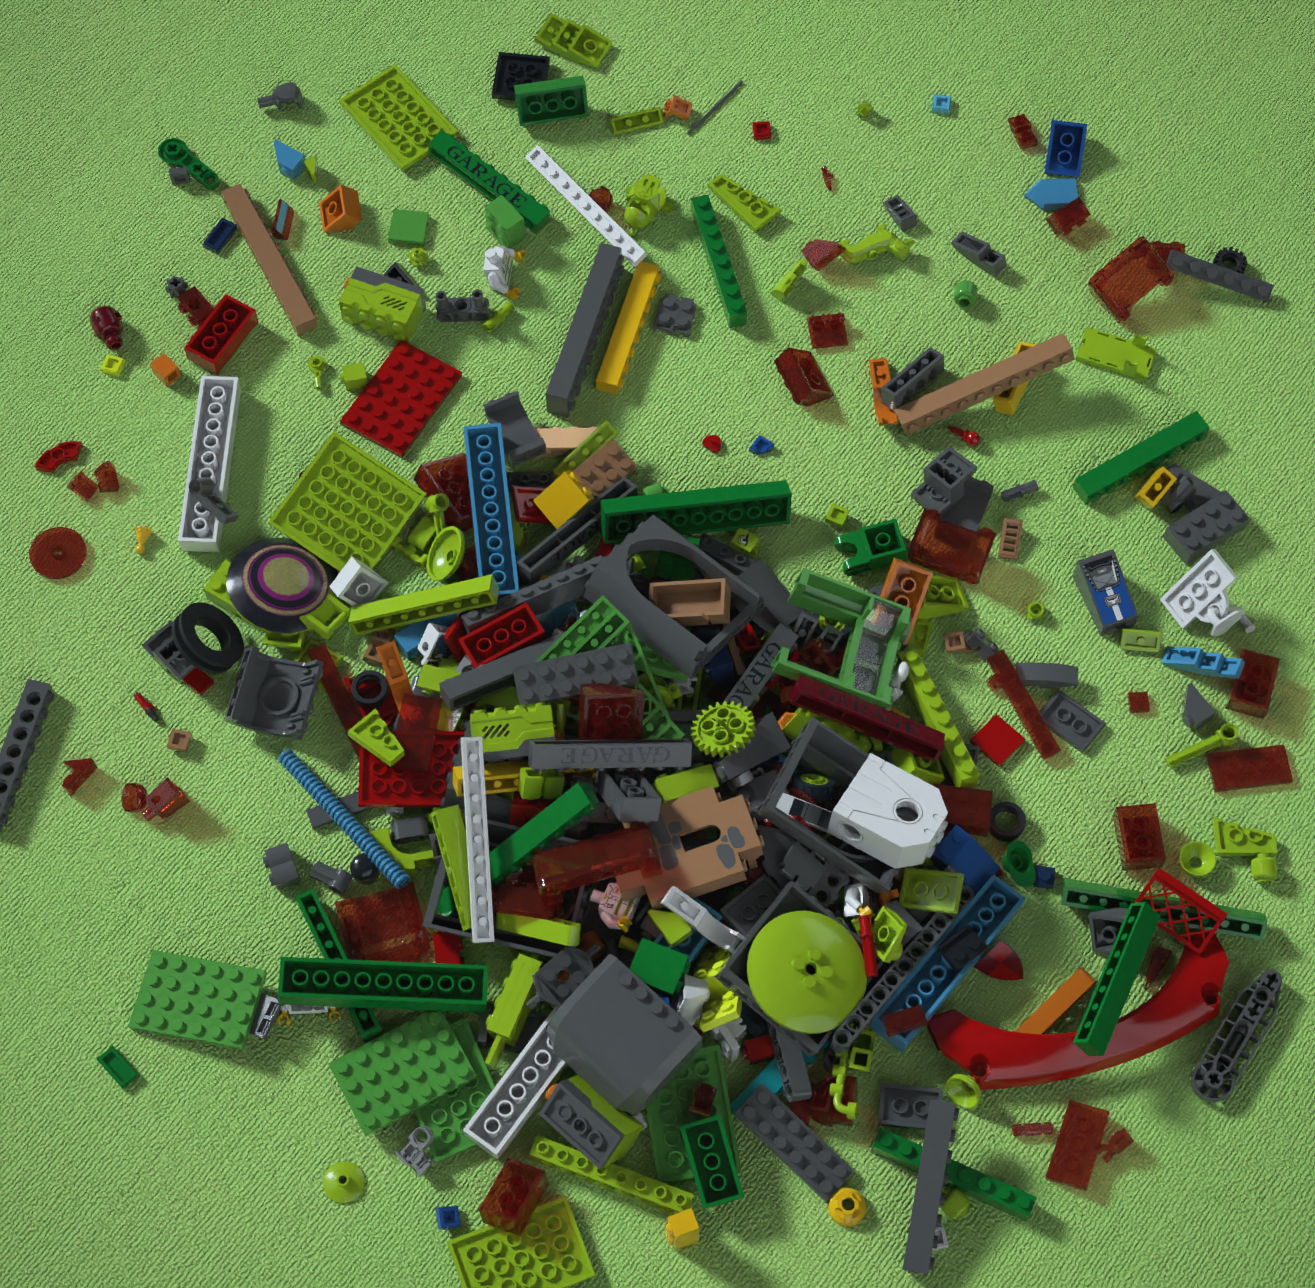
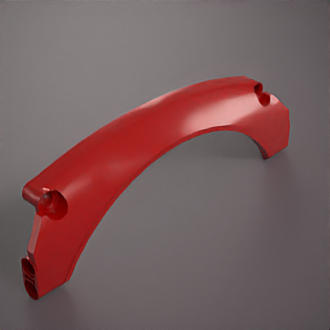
M1210 932L1204 933L1205 939H1206V937L1209 935ZM1202 933L1190 935L1191 944L1199 949L1203 943ZM1215 933L1200 955L1184 944V950L1178 965L1161 989L1137 1009L1118 1019L1104 1056H1088L1073 1043L1077 1032L1029 1034L1008 1031L980 1023L955 1009L933 1015L926 1026L937 1050H941L943 1056L959 1065L965 1071L969 1070L971 1076L975 1078L980 1090L1024 1087L1066 1080L1101 1071L1151 1053L1180 1039L1217 1017L1220 1013L1221 1001L1218 992L1222 991L1229 967V960Z

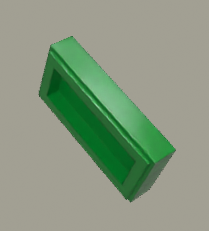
M113 1045L97 1058V1061L123 1090L139 1077L137 1072Z

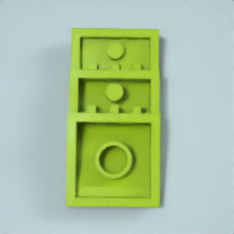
M553 13L549 15L534 39L536 43L565 58L596 69L613 44L611 40L585 24L581 27L567 18L564 21Z

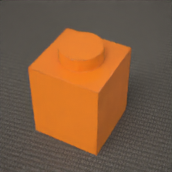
M164 353L156 357L150 364L153 374L167 387L181 376L178 366Z

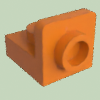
M674 95L664 104V117L667 118L670 114H673L687 121L690 117L693 103Z

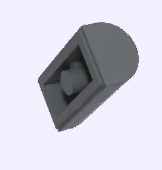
M806 611L801 612L792 630L799 636L795 642L798 644L795 649L803 654L819 622L818 617Z

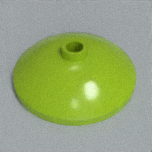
M448 526L434 539L427 558V572L431 579L438 582L445 581L461 565L465 552V539L459 528Z

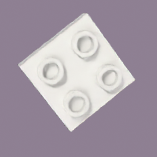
M742 1018L708 1030L711 1038L714 1041L717 1040L720 1044L721 1053L724 1058L728 1057L730 1062L738 1058L740 1046L737 1042L746 1034L747 1026H741L740 1024L742 1023Z

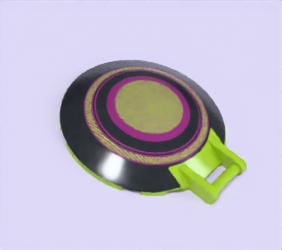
M269 538L252 543L241 550L229 566L226 590L227 595H229L232 601L233 608L246 622L267 633L272 631L281 633V635L291 636L298 635L300 632H311L314 630L323 638L329 639L333 635L332 632L346 619H349L351 609L340 602V598L329 587L338 576L337 570L290 538ZM336 613L339 614L328 627L324 625Z

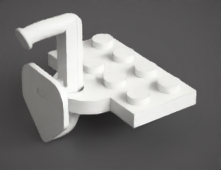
M1211 549L1160 599L1182 628H1187L1196 618L1213 624L1212 637L1224 634L1238 620L1245 628L1246 633H1250L1256 628L1245 615L1243 609L1229 603V597L1225 590L1238 577L1216 549Z

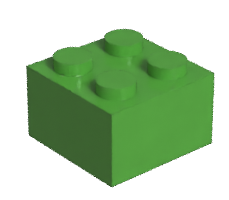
M502 195L485 206L486 228L491 234L494 233L501 245L512 248L526 238L524 218Z

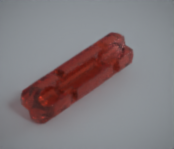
M1044 1122V1124L1027 1123L1023 1126L1021 1124H1014L1012 1126V1133L1015 1137L1022 1136V1134L1025 1136L1041 1135L1042 1133L1049 1135L1053 1134L1054 1130L1052 1122Z

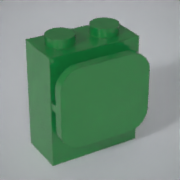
M642 938L630 970L654 992L674 998L675 994H679L682 989L683 982H681L683 974H688L691 963L689 962L688 955Z

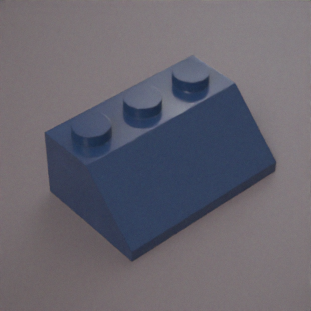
M718 624L695 629L696 637L706 645L721 632ZM725 645L704 666L706 676L710 675L713 683L732 690L736 685L734 666Z

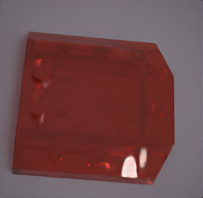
M413 881L408 882L406 886L400 889L394 886V888L366 896L352 897L335 902L349 960L418 962L431 950L426 928L422 926L424 920Z

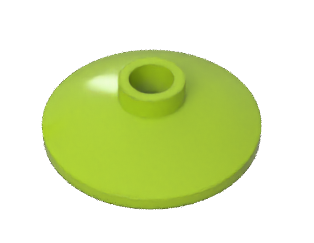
M348 1161L332 1165L326 1171L323 1178V1188L326 1195L337 1203L344 1204L356 1200L363 1192L365 1186V1177L362 1170L356 1164ZM342 1177L347 1178L344 1184L339 1183Z

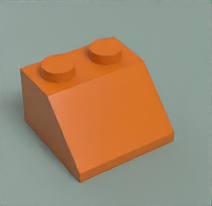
M340 185L319 202L322 227L325 233L349 230L362 221L357 190Z

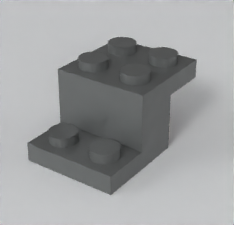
M949 446L923 469L924 482L911 493V498L939 518L964 496V482L977 471V466Z
M171 620L145 641L142 647L167 674L171 672L181 681L196 667L190 664L177 649L172 637L173 621Z

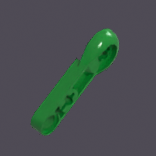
M169 138L159 145L158 154L163 162L179 167H187L189 175L208 190L218 188L220 183L218 175L192 155L184 141L178 138ZM209 178L216 179L213 184L206 182Z

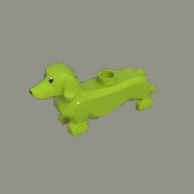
M884 223L876 227L878 233L868 235L857 244L848 245V239L839 242L840 250L837 251V254L851 264L868 258L870 260L875 259L879 253L884 251H890L897 259H903L908 255L909 248L915 244V241L913 239L902 241L894 233L886 231Z

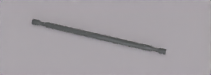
M741 80L738 83V85L731 89L710 111H708L692 127V129H690L687 132V135H689L694 129H696L740 85H742L743 81Z

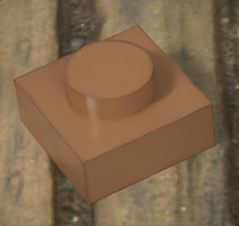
M172 728L167 748L187 753L192 733Z

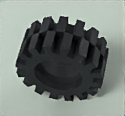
M1225 247L1223 251L1220 249L1216 253L1213 264L1244 274L1247 261L1242 251L1238 253L1239 249L1237 248L1234 251L1232 250L1233 247H1229V250ZM1231 261L1236 265V267L1228 268L1223 264V262Z

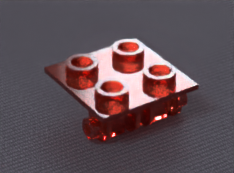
M827 313V315H811V317H807L812 349L848 345L844 313Z

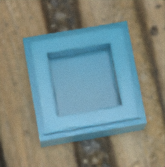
M934 94L932 112L949 114L952 96Z

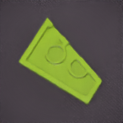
M376 708L348 730L350 738L390 767L405 756L404 749L394 734H391L385 721H382Z
M1213 817L1216 856H1257L1260 853H1269L1270 856L1277 855L1276 836L1274 834L1254 828L1247 829L1238 826L1239 824L1231 822L1230 824L1220 821V818Z

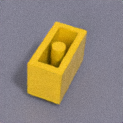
M1161 467L1155 471L1134 498L1147 509H1151L1158 503L1177 478L1165 467Z

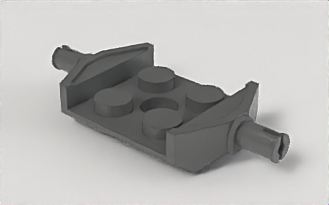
M595 943L587 951H582L574 946H566L532 975L536 993L532 999L526 1002L529 1008L532 1010L540 1001H545L560 1008L578 986L594 971L591 959L601 950V947L596 948L598 944ZM565 970L568 972L569 978L566 982L558 980L557 975L559 971Z

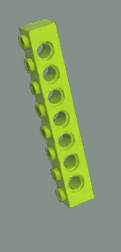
M539 1135L536 1136L529 1153L531 1161L673 1215L690 1209L694 1201V1194L618 1165L611 1163L599 1169L580 1151Z

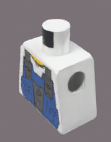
M433 623L427 625L418 645V650L424 656L421 661L422 665H430L435 661L441 662L442 658L448 660L453 655L443 640L450 627Z

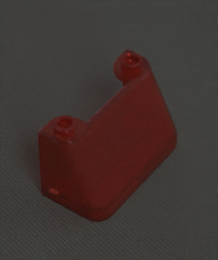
M1141 236L1094 274L1088 281L1090 294L1117 323H1120L1131 316V307L1158 284L1160 286H1168L1175 276L1144 236Z
M924 508L909 546L908 560L916 565L977 585L982 578L997 533L987 527H983V529L975 532L942 520L939 511L935 509Z

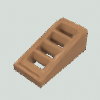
M1004 518L998 558L1017 560L1023 521ZM1005 534L1016 535V537L1007 536V535H1005ZM1004 541L1013 542L1015 544L1004 543ZM1003 548L1013 549L1014 552L1004 551Z

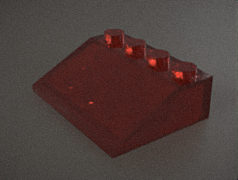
M462 453L421 464L413 480L427 494L426 498L439 493L447 495L449 506L446 509L447 511L444 512L447 527L454 526L462 532L474 527L466 454Z
M603 683L580 684L577 740L642 739L645 692Z

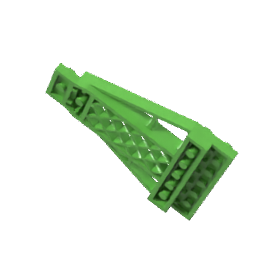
M604 595L535 661L538 662L606 648L628 628L639 651V654L635 657V662L640 658L642 659L656 696L653 697L641 684L629 686L635 687V698H624V688H621V698H610V691H607V698H596V693L593 694V698L590 695H585L589 703L576 716L564 711L565 716L618 739H682L685 736L670 718L632 624ZM638 688L648 698H638ZM596 701H607V712ZM610 701H621V712H609ZM624 701H635V712H624ZM638 701H649V712H638ZM652 702L657 706L653 711ZM551 705V710L556 711V707ZM591 706H596L619 730V733H614L582 719L581 716ZM610 715H621V726ZM623 715H635V726H623ZM638 715H648L637 726ZM624 729L633 730L628 734Z

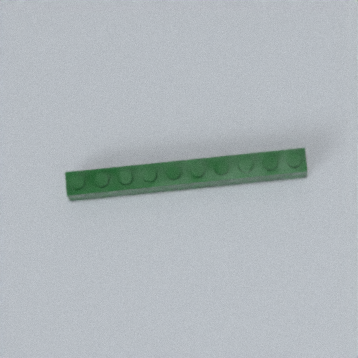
M578 782L489 853L491 892L494 886L504 883L508 875L518 872L523 863L533 860L537 852L547 849L551 845V841L562 837L566 829L576 826L580 822V818L591 814L595 810L594 807L600 802L588 783ZM449 885L443 890L438 910L443 916L458 919V911L451 886Z
M1064 878L1061 904L1094 911L1113 908L1129 909L1130 904L1137 900L1141 891ZM1165 896L1153 898L1155 909L1167 908ZM1167 896L1169 907L1181 905L1180 898ZM1150 898L1140 901L1146 902L1152 907ZM1183 899V904H1190ZM1216 905L1228 914L1216 932L1264 940L1268 922L1265 913ZM1194 906L1184 907L1186 919L1198 917L1197 908ZM1182 907L1170 909L1172 921L1184 919ZM1167 910L1157 912L1161 915L1159 922H1170ZM1200 911V915H1201V916H1205V915H1206V914H1204L1203 912ZM1210 917L1201 919L1203 930L1213 929L1217 923ZM1199 919L1187 921L1188 927L1201 929ZM1185 922L1173 923V925L1185 926Z

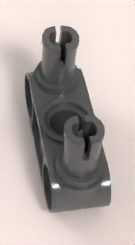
M479 289L472 292V297L447 298L444 291L436 293V318L438 321H484L489 318V300L483 297V293Z

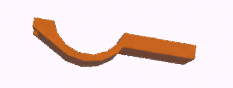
M887 358L870 359L869 370L877 422L879 426H883V424L896 425L898 424L897 414L882 404L881 388L891 380Z
M395 641L376 647L406 729L410 730L411 725L421 722V725L425 724Z

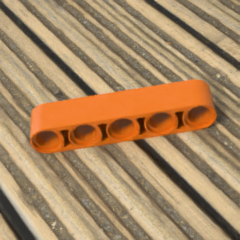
M1080 967L1015 1032L1045 1034L1097 981L1083 967Z

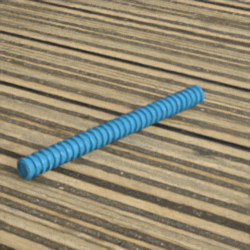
M291 749L282 752L278 759L279 763L319 803V806L330 815V818L334 819V822L349 836L356 846L365 855H368V859H371L372 863L383 872V875L391 881L395 888L400 889L406 886L410 876L402 870V867L398 865L391 855L360 825V822L349 813L348 809H345V806L334 797L333 793H330V790L319 781V778L308 769Z

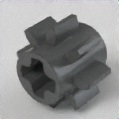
M173 276L170 280H167L168 286L165 289L167 293H170L171 298L181 299L184 294L187 295L186 289L189 287L188 283L184 282L183 277Z

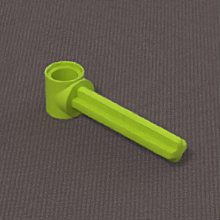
M444 493L428 496L424 501L426 510L433 514L436 536L446 528L444 512L447 511L446 509L449 506V499Z
M1225 724L1220 730L1215 731L1214 736L1168 756L1166 762L1170 768H1173L1218 746L1231 747L1237 739L1238 729L1233 724ZM1224 733H1230L1233 737L1227 738L1224 736Z

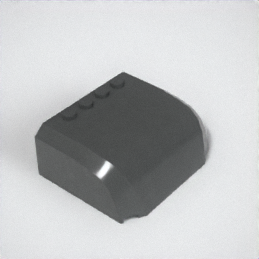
M611 954L602 961L560 1006L546 1030L556 1055L614 1109L633 1113L637 1116L702 1048V1037L618 958Z

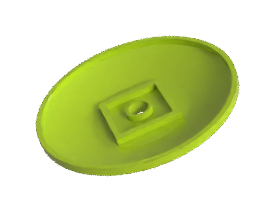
M794 911L782 914L771 920L759 931L749 950L747 976L752 994L766 1015L786 1029L804 1034H819L831 1031L841 1026L864 998L867 976L862 951L848 930L828 916L811 911ZM809 964L814 967V975L806 971V965Z

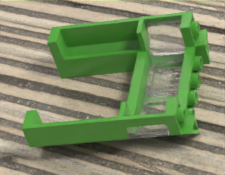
M803 568L795 581L794 590L787 603L851 626L839 679L788 661L790 649L783 646L770 665L773 667L772 672L798 681L799 677L803 675L891 711L894 697L891 696L893 688L889 687V684H891L894 678L892 669L895 668L898 661L896 653L899 652L901 645L909 634L912 617H910L911 608Z

